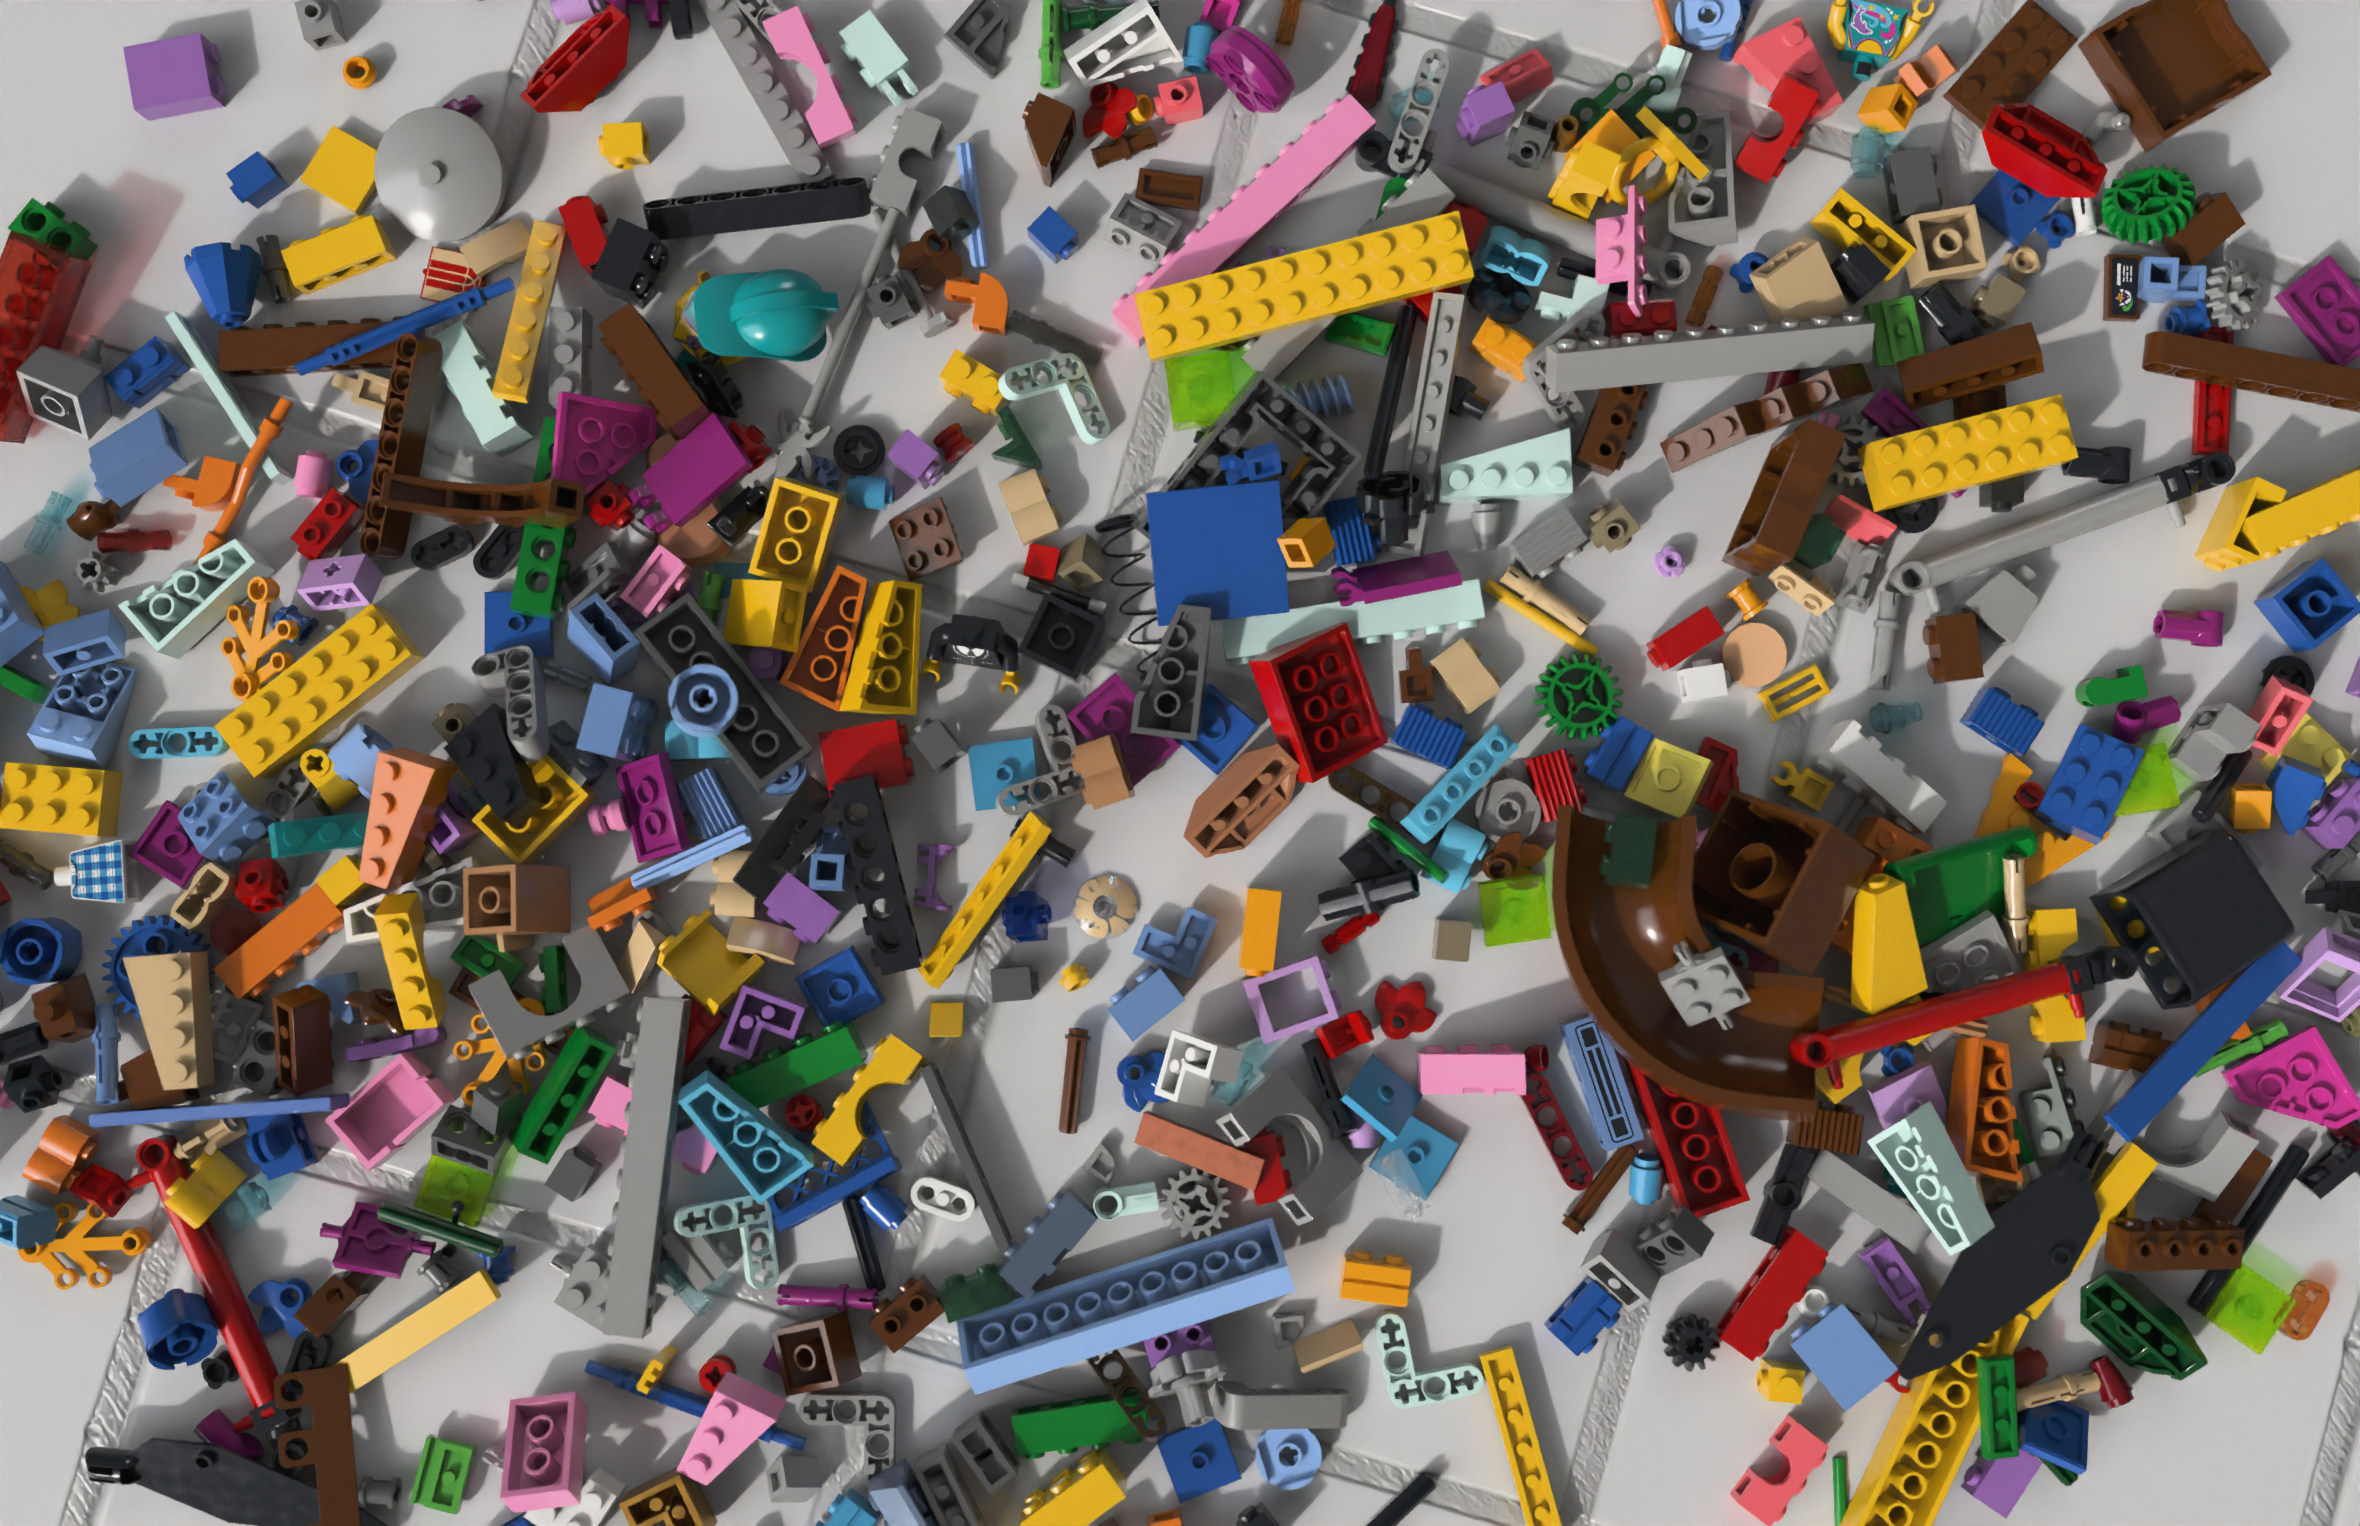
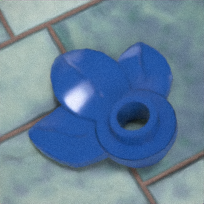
M376 439L365 441L357 450L343 452L336 463L337 472L342 479L348 481L351 494L364 503H367L378 445V440ZM357 461L359 463L358 470L351 472L350 465Z
M1150 1051L1143 1057L1129 1055L1119 1062L1116 1073L1118 1080L1123 1085L1122 1097L1126 1105L1132 1110L1141 1112L1147 1100L1154 1103L1170 1101L1154 1094L1166 1053ZM1138 1067V1075L1133 1078L1129 1077L1130 1069Z
M292 1278L284 1283L268 1280L262 1282L250 1292L248 1299L264 1307L259 1322L261 1333H272L285 1328L288 1334L295 1339L305 1331L306 1327L293 1315L312 1297L311 1288L306 1281L299 1278ZM293 1289L299 1292V1300H295L292 1297Z

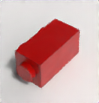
M589 195L586 197L575 196L568 199L565 205L558 208L580 265L591 276L610 236L604 225L609 220L601 203L596 205Z
M332 487L290 539L299 545L297 551L310 561L332 558L363 521L365 509L344 492Z
M1705 606L1645 644L1649 649L1647 656L1656 668L1661 667L1663 671H1666L1719 638L1725 632L1709 607Z
M1265 1126L1251 1140L1243 1143L1244 1149L1268 1158L1259 1187L1256 1191H1253L1256 1206L1278 1201L1292 1186L1289 1169L1283 1170L1280 1157L1286 1156L1282 1136L1276 1138L1274 1130L1267 1131Z

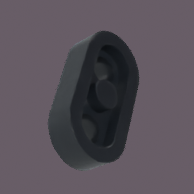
M501 524L497 526L474 555L473 566L480 576L496 580L503 577L519 558L525 526L523 525L520 528ZM513 533H517L519 536L518 541L511 544L510 536ZM496 558L498 560L497 567L490 569V560Z
M309 1330L302 1332L295 1340L284 1374L325 1368L332 1349L331 1336L327 1335L317 1338ZM313 1339H317L319 1341V1349L313 1347ZM291 1379L284 1383L285 1388L294 1395L303 1394V1385L300 1381Z

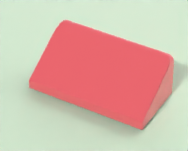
M1536 47L1480 76V81L1485 87L1502 81L1512 104L1551 85L1554 81L1552 65Z
M1842 494L1829 501L1820 519L1823 523L1865 546H1869V544L1881 546L1897 528L1895 523Z

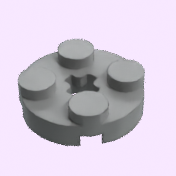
M1503 779L1488 784L1480 792L1474 806V817L1479 831L1486 834V837L1497 843L1503 835L1511 832H1520L1522 840H1524L1536 830L1540 822L1541 807L1528 785L1514 779ZM1506 802L1512 804L1511 809L1516 811V815L1504 821L1502 814L1499 813V807H1505Z

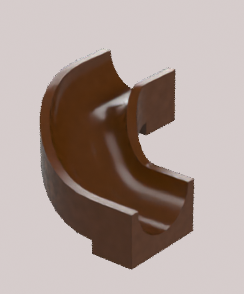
M1558 805L1552 871V902L1555 927L1563 961L1572 985L1586 1012L1602 1035L1622 1057L1642 1074L1665 1089L1690 1101L1715 1109L1742 1113V1116L1811 1123L1817 1115L1815 1092L1816 1068L1802 1066L1792 1060L1789 1046L1795 1035L1818 1031L1825 978L1755 972L1732 964L1748 990L1751 1002L1728 1011L1731 1018L1735 1021V1025L1731 1029L1727 1024L1728 1030L1721 1028L1716 1017L1688 1027L1660 983L1658 973L1670 969L1680 962L1679 957L1673 950L1677 943L1681 947L1680 942H1686L1693 955L1714 950V947L1708 941L1700 926L1693 903L1692 879L1697 816L1683 815L1680 819L1664 823H1625L1594 818L1576 811L1572 806ZM1812 1043L1809 1047V1055L1811 1058L1815 1055L1816 1046L1814 1043Z

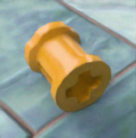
M1750 578L1742 581L1725 595L1727 599H1732L1742 611L1744 621L1753 617L1769 604L1766 599L1762 600L1752 588Z

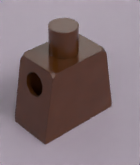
M86 973L51 984L31 995L34 1005V1018L40 1022L46 1039L75 1043L91 1037L95 1033L94 1006L96 1002Z
M151 1049L120 1066L123 1080L118 1081L120 1101L129 1099L134 1110L178 1104L201 1098L198 1088L163 1090Z
M357 1271L335 1273L293 1317L317 1338L335 1333L369 1295V1291L363 1286L374 1274ZM340 1290L344 1292V1299L340 1296Z

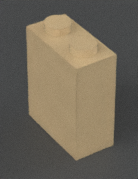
M1800 237L1749 274L1772 324L1780 323V319L1797 318L1800 321H1809L1814 315H1828L1832 318H1838L1839 313L1849 307L1820 243L1816 240Z

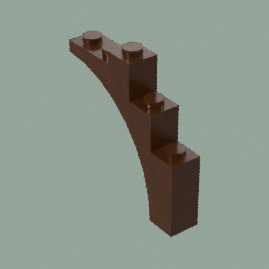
M1863 363L1830 368L1800 383L1780 387L1753 401L1727 408L1707 418L1706 421L1661 442L1660 446L1671 472H1677L1782 426L1820 413L1821 411L1846 405L1874 392Z
M385 472L382 478L379 507L443 518L447 522L478 527L484 522H490L517 528L526 523H534L562 529L582 518L586 484L550 478L542 482L530 484L488 485L440 481Z

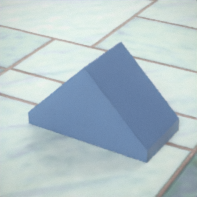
M357 972L299 982L295 987L298 988L306 984L312 985L328 995L331 1002V1013L349 1025L362 1022L360 1009L344 1003L346 996L350 992L360 991Z

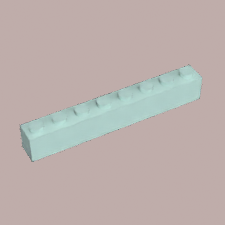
M1479 579L1462 581L1460 586L1369 604L1359 601L1345 607L1341 606L1338 601L1289 609L1290 612L1221 620L1219 625L1225 661H1233V666L1248 665L1249 660L1275 647L1342 622H1347L1353 641H1361L1362 646L1381 643V637L1391 635L1394 636V640L1413 638V632L1426 630V635H1434L1446 632L1445 627L1458 625V630L1478 627L1477 622L1485 618Z

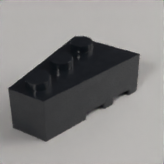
M495 703L491 704L444 747L445 751L500 820L520 827L544 805L531 767L520 757L509 739L507 733L506 709Z

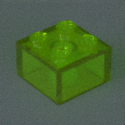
M1229 351L1164 360L1173 432L1212 426L1235 397Z

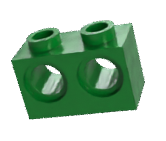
M32 198L8 229L58 268L74 276L98 245L88 238L91 232L74 220L71 224L64 220L63 217L66 213L52 202L48 201L44 205ZM46 220L44 228L40 230L41 223ZM72 240L70 247L65 250L66 243Z

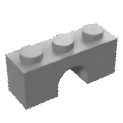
M905 107L902 116L898 115L892 128V134H894L890 146L885 145L880 157L882 166L879 174L872 176L868 186V193H870V199L874 206L886 211L890 207L897 209L901 212V217L910 219L921 188L918 180L910 178L902 172L903 166L910 158L916 156L934 160L945 133L941 120Z
M550 307L548 404L556 410L558 393L562 391L591 396L592 380L586 372L585 353L586 348H592L593 316L583 307Z

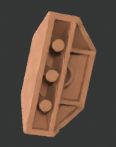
M1278 743L1242 754L1195 800L1183 837L1205 858L1213 857L1214 854H1225L1245 849L1291 804L1296 774H1298L1300 767L1299 764Z

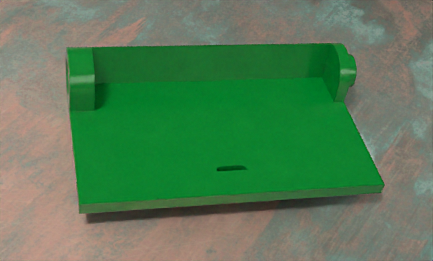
M2019 825L1886 863L1883 873L1905 884L1918 946L1939 939L1986 910L1994 914L1997 922L2002 921V915L2005 913L2002 856L2008 854L2010 859H2012L2011 854L2014 853L2022 854L2025 858L2032 857L2037 851L2038 838L2028 826Z

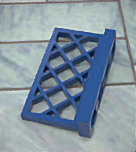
M867 1099L862 1107L867 1117L863 1131L867 1138L879 1142L884 1154L871 1160L861 1157L862 1148L854 1159L850 1172L844 1176L832 1172L835 1160L830 1158L827 1170L813 1166L810 1170L825 1174L821 1188L816 1191L803 1188L808 1171L800 1176L798 1186L792 1184L785 1186L796 1190L792 1204L783 1209L780 1208L776 1200L777 1192L766 1200L775 1216V1219H773L779 1232L791 1230L903 1169L898 1157L894 1156ZM870 1127L872 1128L875 1136L868 1134ZM799 1132L794 1135L800 1142L810 1144V1149L814 1155L816 1146L811 1143V1140L805 1139L812 1135L813 1132ZM860 1160L867 1162L866 1164L858 1167ZM830 1176L838 1178L828 1184ZM801 1192L809 1194L799 1199Z

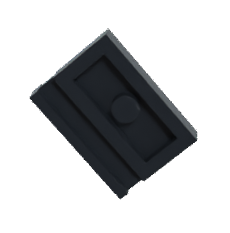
M2345 1135L2297 1174L2295 1178L2303 1187L2307 1188L2319 1199H2322L2360 1168V1143Z

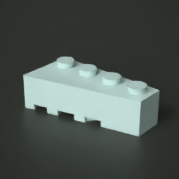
M460 320L431 337L439 340L442 345L443 354L440 369L443 370L447 378L445 382L453 395L458 398L464 415L471 423L481 444L488 452L493 451L499 456L504 457L536 438L514 401L493 397L492 390L497 371L468 325Z
M1570 428L1441 465L1436 481L1437 504L1567 499L1573 493Z
M233 539L198 559V563L187 570L180 569L171 575V579L158 586L152 585L142 591L143 595L132 601L126 600L119 604L118 607L157 652L180 659L226 616L230 606L238 605L248 596L247 587L252 578L268 577L275 570L255 547Z
M1931 1101L1897 1120L1867 1141L1950 1256L1971 1246L1995 1227Z

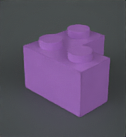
M752 983L745 984L741 988L719 1048L752 1059L758 1056L767 1030L794 1040L801 1035L811 1005Z

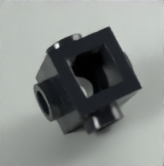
M42 1055L9 1064L3 1090L12 1102H15L24 1113L57 1104L63 1080L61 1074L54 1070Z

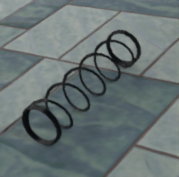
M1134 515L1116 516L1096 524L1095 531L1098 533L1129 528L1109 540L1102 548V554L1116 558L1139 557L1118 569L1112 575L1111 583L1124 587L1148 586L1125 600L1121 604L1119 612L1131 616L1157 615L1156 612L1134 613L1122 610L1126 603L1154 587L1153 582L1127 584L1116 583L1113 580L1118 573L1145 558L1146 554L1118 555L1105 553L1104 550L1110 543L1135 529L1132 526V523L1135 521ZM1157 616L1132 631L1128 641L1139 645L1161 644L1162 641L1139 642L1131 640L1133 634L1157 620ZM1157 651L1144 658L1137 665V671L1143 673L1139 676L1141 682H1144L1148 671L1141 670L1140 665L1155 656Z

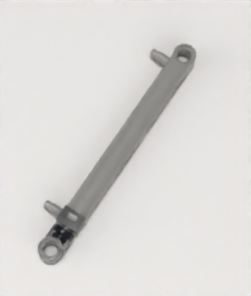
M1432 129L1427 131L1414 168L1409 172L1400 174V177L1408 180L1416 171L1422 174L1429 168L1456 195L1454 203L1464 207L1466 205L1474 206L1480 209L1486 216L1596 260L1595 223L1432 158L1434 153L1431 151L1437 135L1436 131ZM1370 130L1362 134L1355 151V161L1359 168L1368 172L1378 171L1393 178L1397 177L1398 173L1391 169L1387 160L1393 141L1388 140L1385 134L1377 130ZM1375 146L1380 151V154L1369 156L1364 151V148ZM1403 146L1401 153L1396 154L1399 156L1398 162L1404 163L1406 159H1410L1405 157L1408 150L1407 147ZM1669 226L1664 234H1662L1657 248L1647 244L1643 245V254H1645L1648 264V272L1643 275V279L1653 283L1661 292L1667 293L1677 290L1687 280L1691 271L1690 262L1686 256L1676 252L1669 253L1674 241V235L1669 233ZM1664 268H1674L1678 278L1668 277Z
M2216 452L1902 564L1890 572L1888 586L1894 594L1901 593V597H1909L1924 591L1933 614L1942 613L1944 609L1937 586L2164 505H2166L2175 527L2185 526V514L2179 500L2230 481L2235 475V462L2228 454ZM2209 465L2215 470V478L2209 473ZM1905 572H1909L1913 575V587H1910L1905 583Z

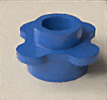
M2055 210L2050 214L2049 219L2039 222L2036 226V232L2044 236L2049 248L2057 249L2061 246V242L2064 239L2074 236L2075 227L2067 215L2062 211ZM2057 227L2058 232H2054L2053 228Z
M1902 1044L1899 1047L1889 1045L1882 1047L1880 1050L1884 1060L1881 1071L1885 1076L1891 1077L1894 1074H1899L1914 1065V1057L1912 1055L1914 1050L1909 1044ZM1896 1057L1900 1058L1899 1063L1895 1062Z

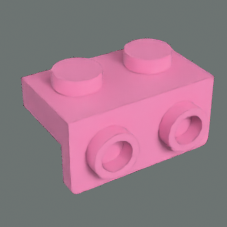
M659 544L620 597L641 612L643 616L651 620L672 604L670 600L677 591L681 592L687 587L692 578L690 573L693 571V568Z

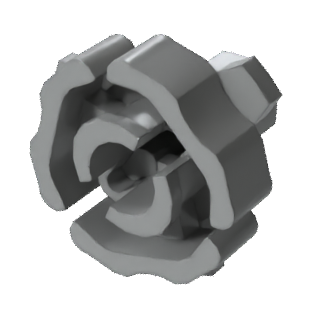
M1198 1349L1186 1351L1181 1354L1180 1358H1177V1356L1168 1357L1159 1362L1155 1369L1149 1373L1152 1388L1148 1391L1149 1397L1158 1398L1166 1396L1169 1399H1178L1185 1426L1198 1427L1214 1419L1207 1390L1218 1381L1219 1377L1227 1373L1226 1367L1221 1365L1217 1351Z

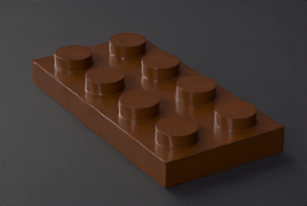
M2027 0L1942 97L1978 128L1983 130L1990 112L1996 104L2023 103L2077 42L2078 38L2035 1Z

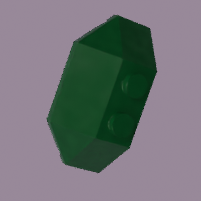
M2106 1270L2080 1288V1323L2129 1367L2154 1374L2170 1375L2171 1378L2181 1381L2208 1364L2207 1358L2182 1318L2133 1274Z

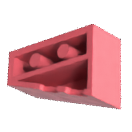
M1800 16L1741 44L1732 58L1738 65L1742 64L1755 77L1753 80L1760 87L1763 85L1771 94L1784 71L1819 88L1820 95L1818 99L1822 100V103L1812 119L1809 117L1805 119L1801 126L1803 129L1833 115L1843 103Z

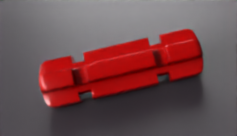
M1377 912L1360 915L1359 917L1355 916L1336 929L1334 935L1329 934L1322 939L1321 945L1328 954L1332 955L1341 949L1340 946L1342 944L1347 945L1365 932L1366 927H1372L1378 923L1380 916Z

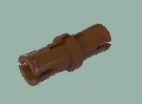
M1149 126L1139 132L1127 136L1122 135L1110 143L1091 148V152L1097 169H1100L1122 159L1128 161L1135 154L1158 147V143L1152 127Z

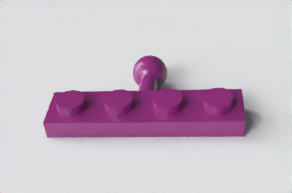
M1885 386L1860 411V414L1868 419L1873 426H1877L1878 430L1887 438L1930 427L1913 411H1909V408ZM1967 489L1953 492L1950 494L1957 499L1961 497Z

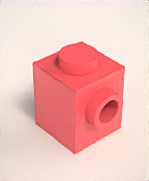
M1196 76L1158 84V96L1153 97L1157 117L1163 116L1165 126L1203 118V104Z

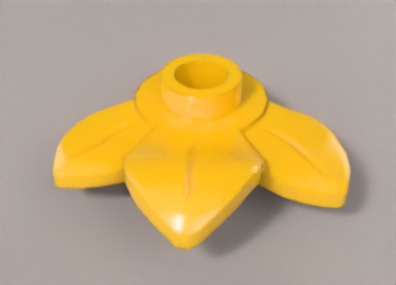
M52 581L37 593L29 587H20L38 621L41 620V626L44 631L47 626L79 617L80 608L67 604V590L61 581ZM44 634L35 641H43Z

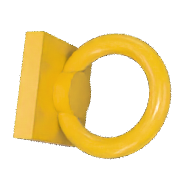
M1644 106L1635 116L1655 136L1639 139L1627 146L1619 154L1622 157L1608 186L1610 196L1618 205L1628 208V194L1621 187L1622 174L1632 159L1648 150H1653L1666 163V169L1660 181L1651 190L1641 194L1646 196L1648 206L1659 200L1671 188L1677 177L1680 162L1700 181L1710 171Z

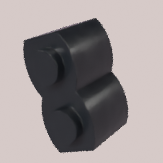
M1864 243L1858 248L1852 244L1830 265L1842 293L1853 305L1868 294L1891 272Z

